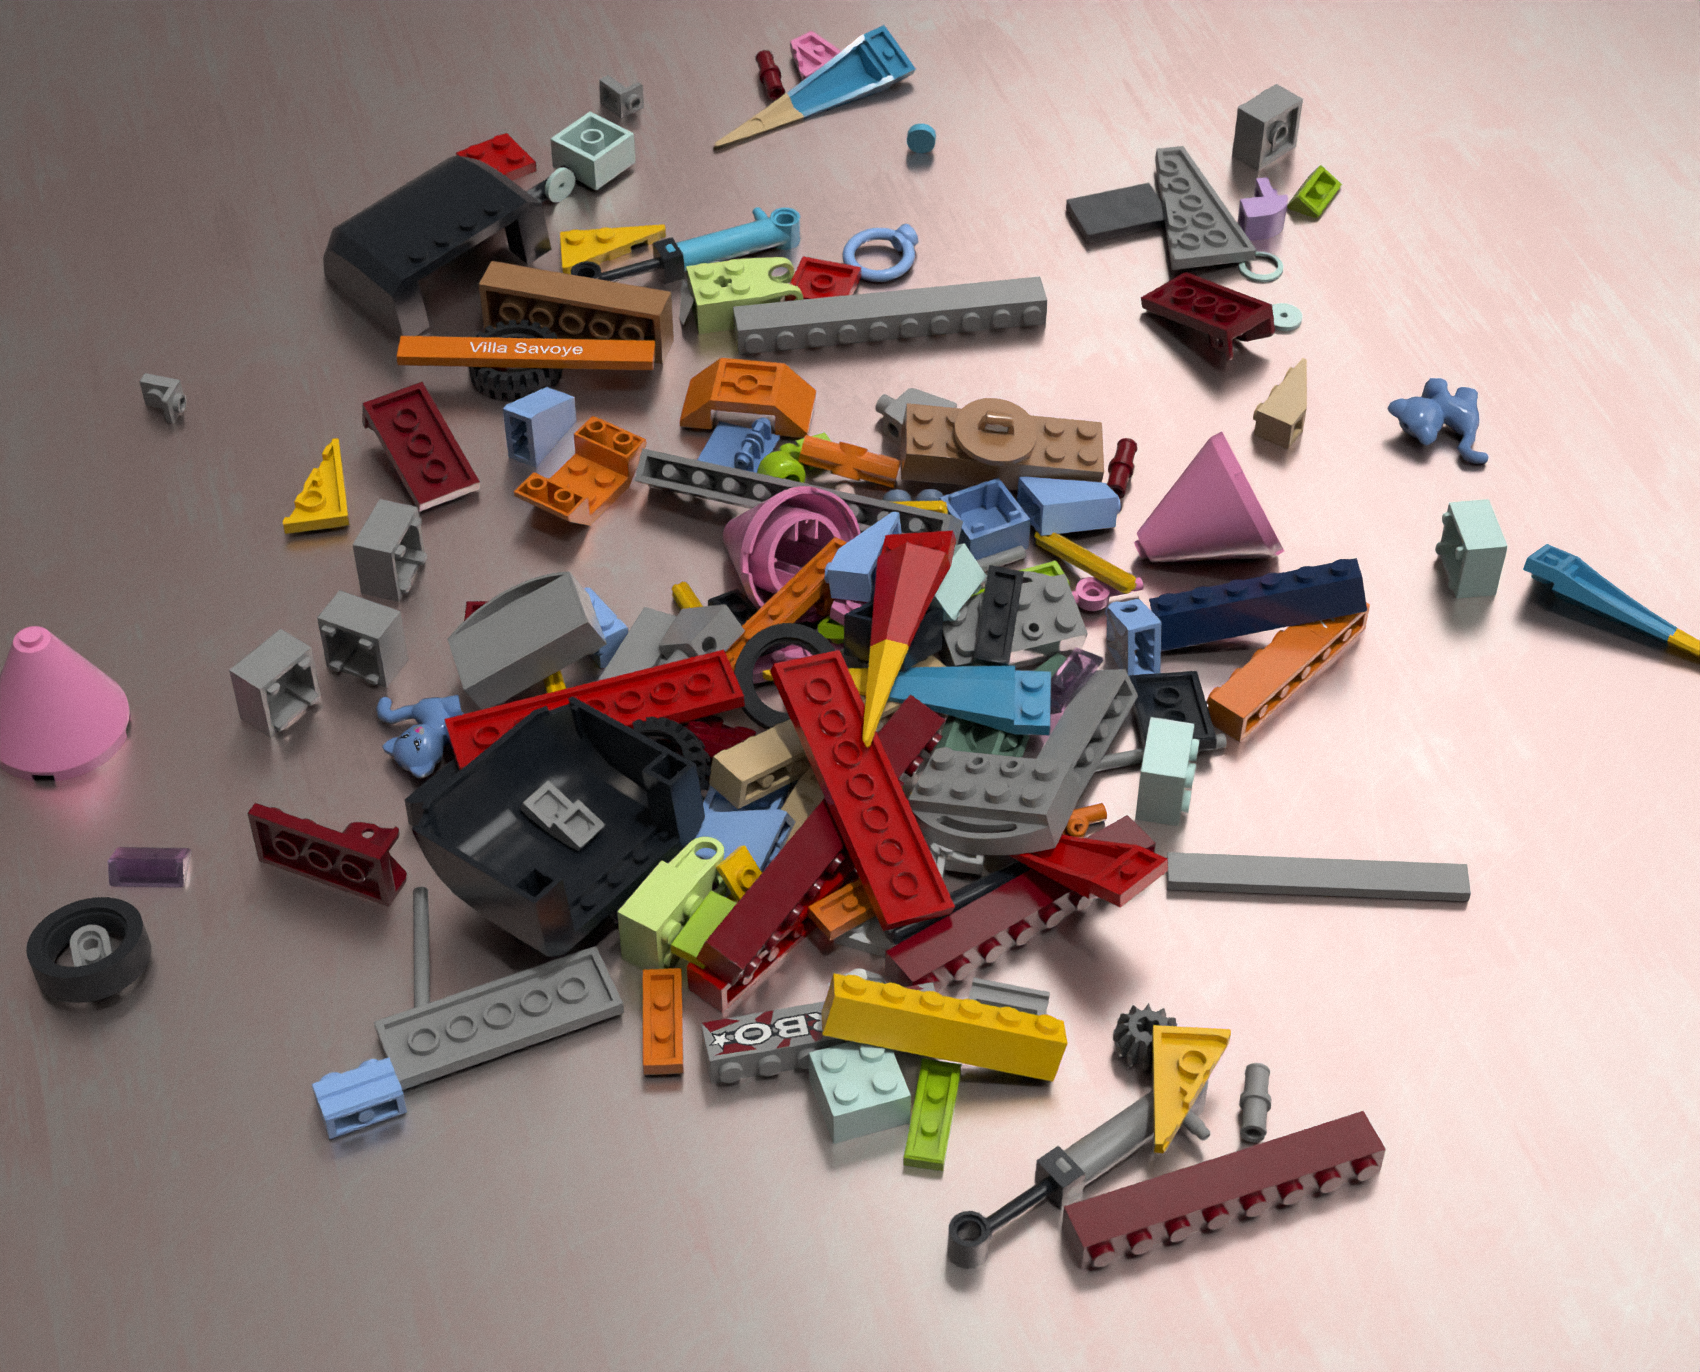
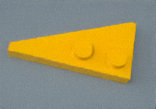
M665 224L561 231L560 242L563 273L571 275L572 267L579 262L590 261L600 265L604 261H610L631 253V246L645 241L647 245L653 244L652 242L666 238Z
M333 438L331 443L325 447L322 452L323 460L320 466L313 468L303 485V491L294 500L295 509L290 517L283 519L285 534L350 525L339 438Z
M1153 1025L1154 1153H1165L1229 1045L1231 1029Z

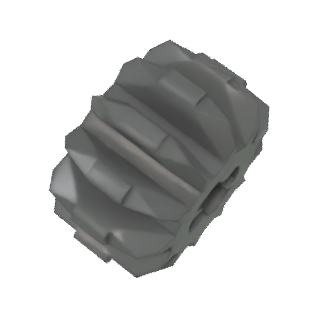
M1149 1003L1144 1010H1140L1132 1005L1129 1014L1121 1013L1117 1020L1116 1029L1113 1030L1114 1045H1116L1117 1057L1127 1058L1126 1062L1129 1068L1135 1064H1140L1145 1073L1149 1065H1152L1153 1025L1177 1026L1176 1018L1166 1017L1165 1008L1157 1012L1152 1011Z

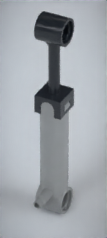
M1208 1080L1182 1123L1193 1135H1196L1202 1141L1207 1140L1211 1135L1205 1123L1198 1117L1204 1110ZM1153 1090L1065 1150H1062L1058 1145L1036 1160L1035 1185L987 1218L974 1211H963L956 1214L948 1226L947 1251L951 1262L964 1269H974L981 1266L987 1260L989 1242L993 1238V1233L1046 1197L1060 1210H1063L1064 1206L1070 1205L1083 1196L1084 1186L1154 1139ZM964 1238H971V1239H974L975 1241H973V1242H967V1241H964V1240H962V1239H964Z

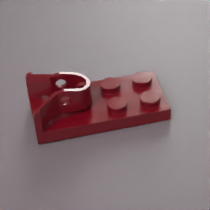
M1187 272L1141 297L1143 309L1208 334L1210 345L1219 352L1225 353L1226 361L1233 359L1232 339L1236 338L1239 341L1249 342L1268 338L1275 334L1272 304Z
M423 382L362 403V423L364 428H369L375 432L416 507H418L419 512L480 489L478 477Z
M254 803L247 813L260 862L390 907L408 880L407 872L389 853L400 836L399 828L396 826L394 828H380L372 823L353 822L341 833L318 825L310 819H301L284 813L276 807H267L258 803ZM366 832L374 833L370 838L363 837V834Z

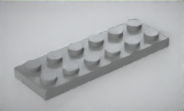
M595 946L374 1021V1025L386 1058H390L403 1090L624 1013V1006L602 957Z

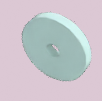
M564 167L555 170L547 180L545 186L546 197L553 202H561L566 199L572 192L575 184L574 173Z
M1287 303L1272 305L1275 330L1291 331L1301 325L1302 313L1297 307Z

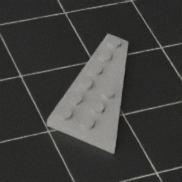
M1184 146L1157 148L1155 164L1172 270L1254 260L1256 248Z

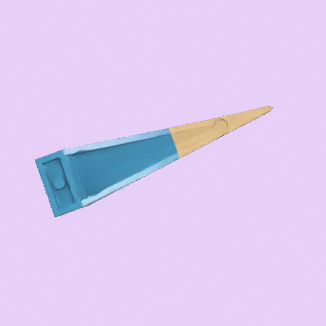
M882 25L860 36L789 92L718 140L713 149L728 146L887 90L891 85L912 76L916 68L885 25Z

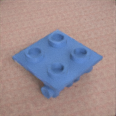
M764 417L756 419L752 424V429L719 421L697 460L757 473L760 462L766 455L773 452L780 436L772 434L771 423Z

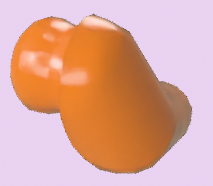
M1099 803L1074 809L1063 834L1083 838L1090 824L1107 820V811L1104 804Z

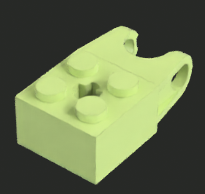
M783 257L731 259L729 261L686 266L687 287L694 299L691 308L699 334L733 330V307L780 302V299L786 295H795V300H803L801 290L795 285L788 284L794 276V267L790 260ZM778 267L788 269L782 276L771 275L773 270Z
M699 837L692 840L669 864L661 861L618 910L622 960L642 970L668 969L669 967L673 968L676 966L681 957L671 953V944L708 893L712 891L713 882L718 885V888L713 892L723 897L725 896L726 883L721 875L717 873L716 869L724 860V847L720 841L711 837ZM702 848H711L716 851V854L711 859H700L695 855Z

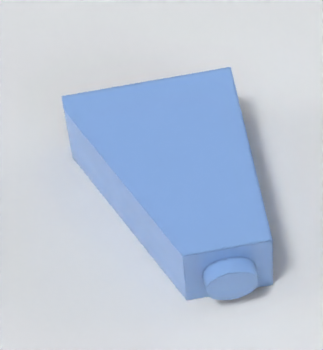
M545 387L507 404L503 408L508 457L537 468L577 421L574 396Z
M1019 477L1017 502L1031 519V525L1041 536L1052 535L1053 532L1061 534L1116 527L1117 514L1120 513L1121 503L1119 496L1106 483Z
M781 809L705 812V819L695 838L711 837L720 841L724 847V859L739 846L745 845L757 866L763 872L784 847L795 824V820L786 811ZM702 848L695 855L700 859H711L716 854V851L711 848Z

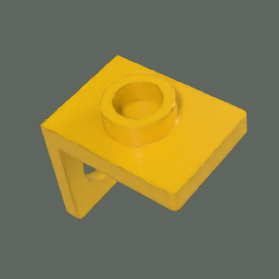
M745 845L735 849L716 867L731 892L726 898L736 903L762 874Z

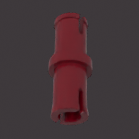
M762 50L755 56L760 70L759 79L765 85L769 98L777 100L785 94V89L781 82L782 74L780 68L775 65L773 54L768 50Z
M1122 438L1117 442L1115 456L1108 465L1109 478L1107 485L1119 496V499L1125 496L1128 479L1133 476L1135 469L1133 461L1138 447L1137 443L1130 438Z

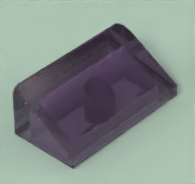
M1078 647L1074 649L1051 678L1050 714L1062 713L1104 661L1103 657Z
M118 847L108 859L109 884L113 887H183L186 882L192 855L191 849Z

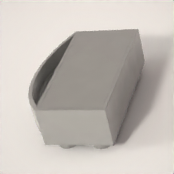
M1024 571L1009 666H1015L1016 669L1045 662L1056 653H1060L1064 657L1081 653L1088 633L1065 574L1052 577L1041 573ZM986 578L981 583V589L985 588ZM984 592L970 596L959 610L960 615L955 621H943L942 649L938 653L946 667L985 666L972 663Z
M571 572L542 575L502 592L471 614L448 638L463 689L481 709L503 704L508 698L586 655L596 653L607 644L589 594Z
M943 747L935 749L908 801L923 836L928 840L945 848L965 853L1015 855L1055 848L1081 794L1072 762L1056 761L1053 758L1032 759L954 751L951 748Z

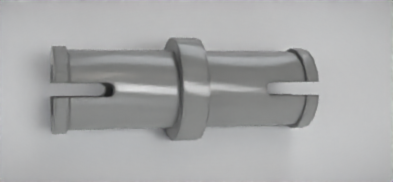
M1251 1063L1246 1066L1244 1072V1091L1240 1095L1239 1106L1243 1110L1240 1135L1243 1139L1250 1142H1260L1265 1139L1267 1135V1113L1272 1105V1098L1268 1094L1271 1071L1267 1065L1262 1063Z

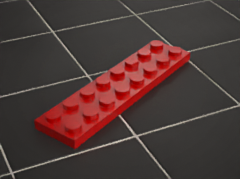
M723 649L444 720L460 771L533 710L547 706L548 710L569 704L568 698L572 696L618 722L631 727L633 730V721L638 719L646 722V717L653 716L658 719L664 717L681 723L744 707L745 700Z
M840 650L774 663L770 670L771 676L882 930L887 931L951 914L955 905L877 732L875 731L869 747H866L862 740L865 705Z

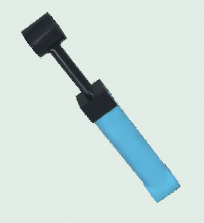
M756 207L752 212L756 220L754 222L677 243L673 237L652 242L653 259L602 272L601 267L594 262H579L572 267L571 275L616 282L657 271L663 282L668 284L685 279L686 266L727 261L771 248L780 250L796 248L801 241L800 215L796 210L784 207L774 210L768 218L760 207Z

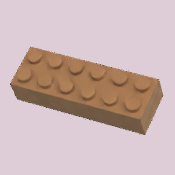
M491 261L479 283L484 332L485 328L490 325L495 329L498 322L503 321L504 325H509V320H516V324H520L522 320H528L529 326L537 322L541 324V328L544 326L548 327L551 333L554 332L557 335V339L655 341L654 363L658 364L664 363L674 342L672 297L669 291Z
M906 404L901 428V479L975 486L999 478L1009 490H1018L1019 477L1102 482L1104 476L1102 422L1030 415L1037 427V440L1033 451L1027 458L1018 463L996 466L973 459L958 445L954 436V424L961 408Z

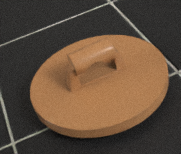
M983 398L968 403L959 411L955 419L954 436L960 448L973 459L989 465L1005 466L1018 463L1031 454L1037 440V427L1032 417L1017 404L1004 399Z

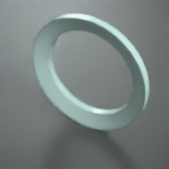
M1256 252L1255 256H1266L1277 263L1278 268L1270 274L1253 273L1246 268V261L1239 262L1241 274L1252 281L1270 282L1279 278L1283 273L1282 261L1277 256L1267 252Z

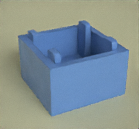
M999 478L939 497V501L947 503L948 515L963 521L957 545L965 543L976 560L1020 545L1024 549L1029 548L1031 519Z

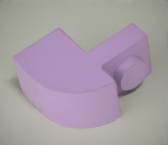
M1268 177L1256 178L1254 198L1240 199L1237 223L1250 241L1272 238L1283 230L1288 196L1278 195L1277 190L1272 189Z

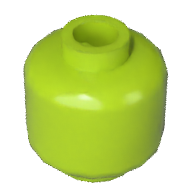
M771 452L762 459L757 469L759 474L805 483L806 473L803 465L787 452Z

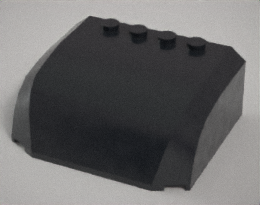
M454 156L449 157L334 227L323 257L324 274L329 280L400 338L401 336H417L430 327L418 281L502 228L505 229L509 251L527 265L552 250L541 202L488 164L472 158Z
M573 696L568 698L569 704L552 710H548L547 706H544L528 714L429 795L422 806L423 815L418 825H413L412 827L413 835L426 860L453 894L499 927L548 957L565 955L628 899L661 861L668 863L694 840L705 819L695 763ZM548 780L573 804L579 799L605 824V827L579 851L549 834L520 810L522 803Z

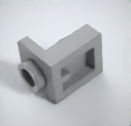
M609 75L599 79L600 103L622 119L643 109V85L639 82L625 88Z
M144 373L139 382L145 405L163 408L166 422L174 423L179 414L184 412L187 404V397L183 393L181 381Z

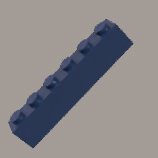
M1357 558L1338 559L1332 563L1303 566L1297 570L1268 573L1261 577L1246 580L1237 579L1226 584L1211 587L1201 586L1191 591L1175 594L1166 593L1149 599L1151 611L1161 621V651L1367 611L1363 576Z

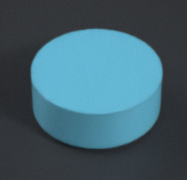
M915 124L908 130L907 145L916 153H928L935 147L936 132L927 124Z

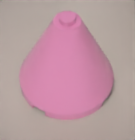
M1222 431L1207 440L1136 534L1139 539L1133 542L1142 560L1149 558L1151 563L1273 558L1285 552Z
M799 486L784 490L730 520L724 528L723 541L750 601L759 610L835 536L845 542H849L861 534L853 511L840 497L816 487ZM812 605L794 623L805 621L813 623L828 615L822 616L817 614L815 606Z
M31 626L19 631L13 639L0 675V768L17 778L34 781V775H53L56 782L84 775L106 763L118 752L127 738L125 730L128 721H131V712L124 691L116 681L47 629Z

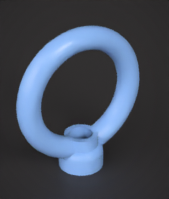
M903 224L896 230L889 228L863 230L855 234L846 243L842 254L844 264L861 267L860 279L869 282L894 280L911 268L915 259L914 246L918 244V236L909 224ZM887 240L891 241L897 251H903V257L898 264L891 268L872 270L857 263L855 252L859 246L866 242Z

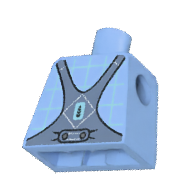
M1140 599L1125 602L1116 601L1109 604L1105 610V615L1107 616L1106 642L1119 669H1126L1128 676L1160 673L1161 621Z

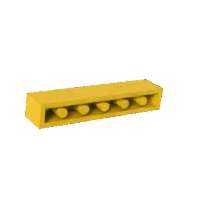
M833 973L821 1011L822 1035L1052 1082H1054L1068 1044L1064 1020L1056 1019L1050 1015H1035L1020 1012L1012 1007H996L981 1004L973 999L962 1000L942 996L934 991L923 992L903 988L896 983L884 984L869 981L857 975L845 976Z

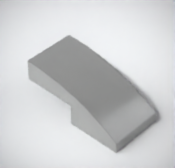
M549 780L526 799L520 808L530 819L549 834L578 851L605 827V824L579 799L573 804Z

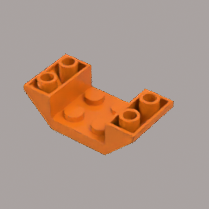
M719 358L690 379L679 424L682 427L712 429L716 410L775 416V435L805 438V435L809 433L816 400V390L785 363Z
M592 416L573 434L575 454L555 474L548 479L533 472L514 491V496L569 522L591 526L630 487L639 464L642 448L645 449L647 444L646 439L595 416Z

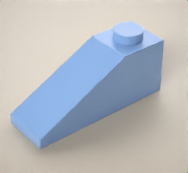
M891 512L837 550L832 562H828L825 568V582L829 583L831 598L863 602L873 600L877 558L881 555L885 535L902 534L899 512Z

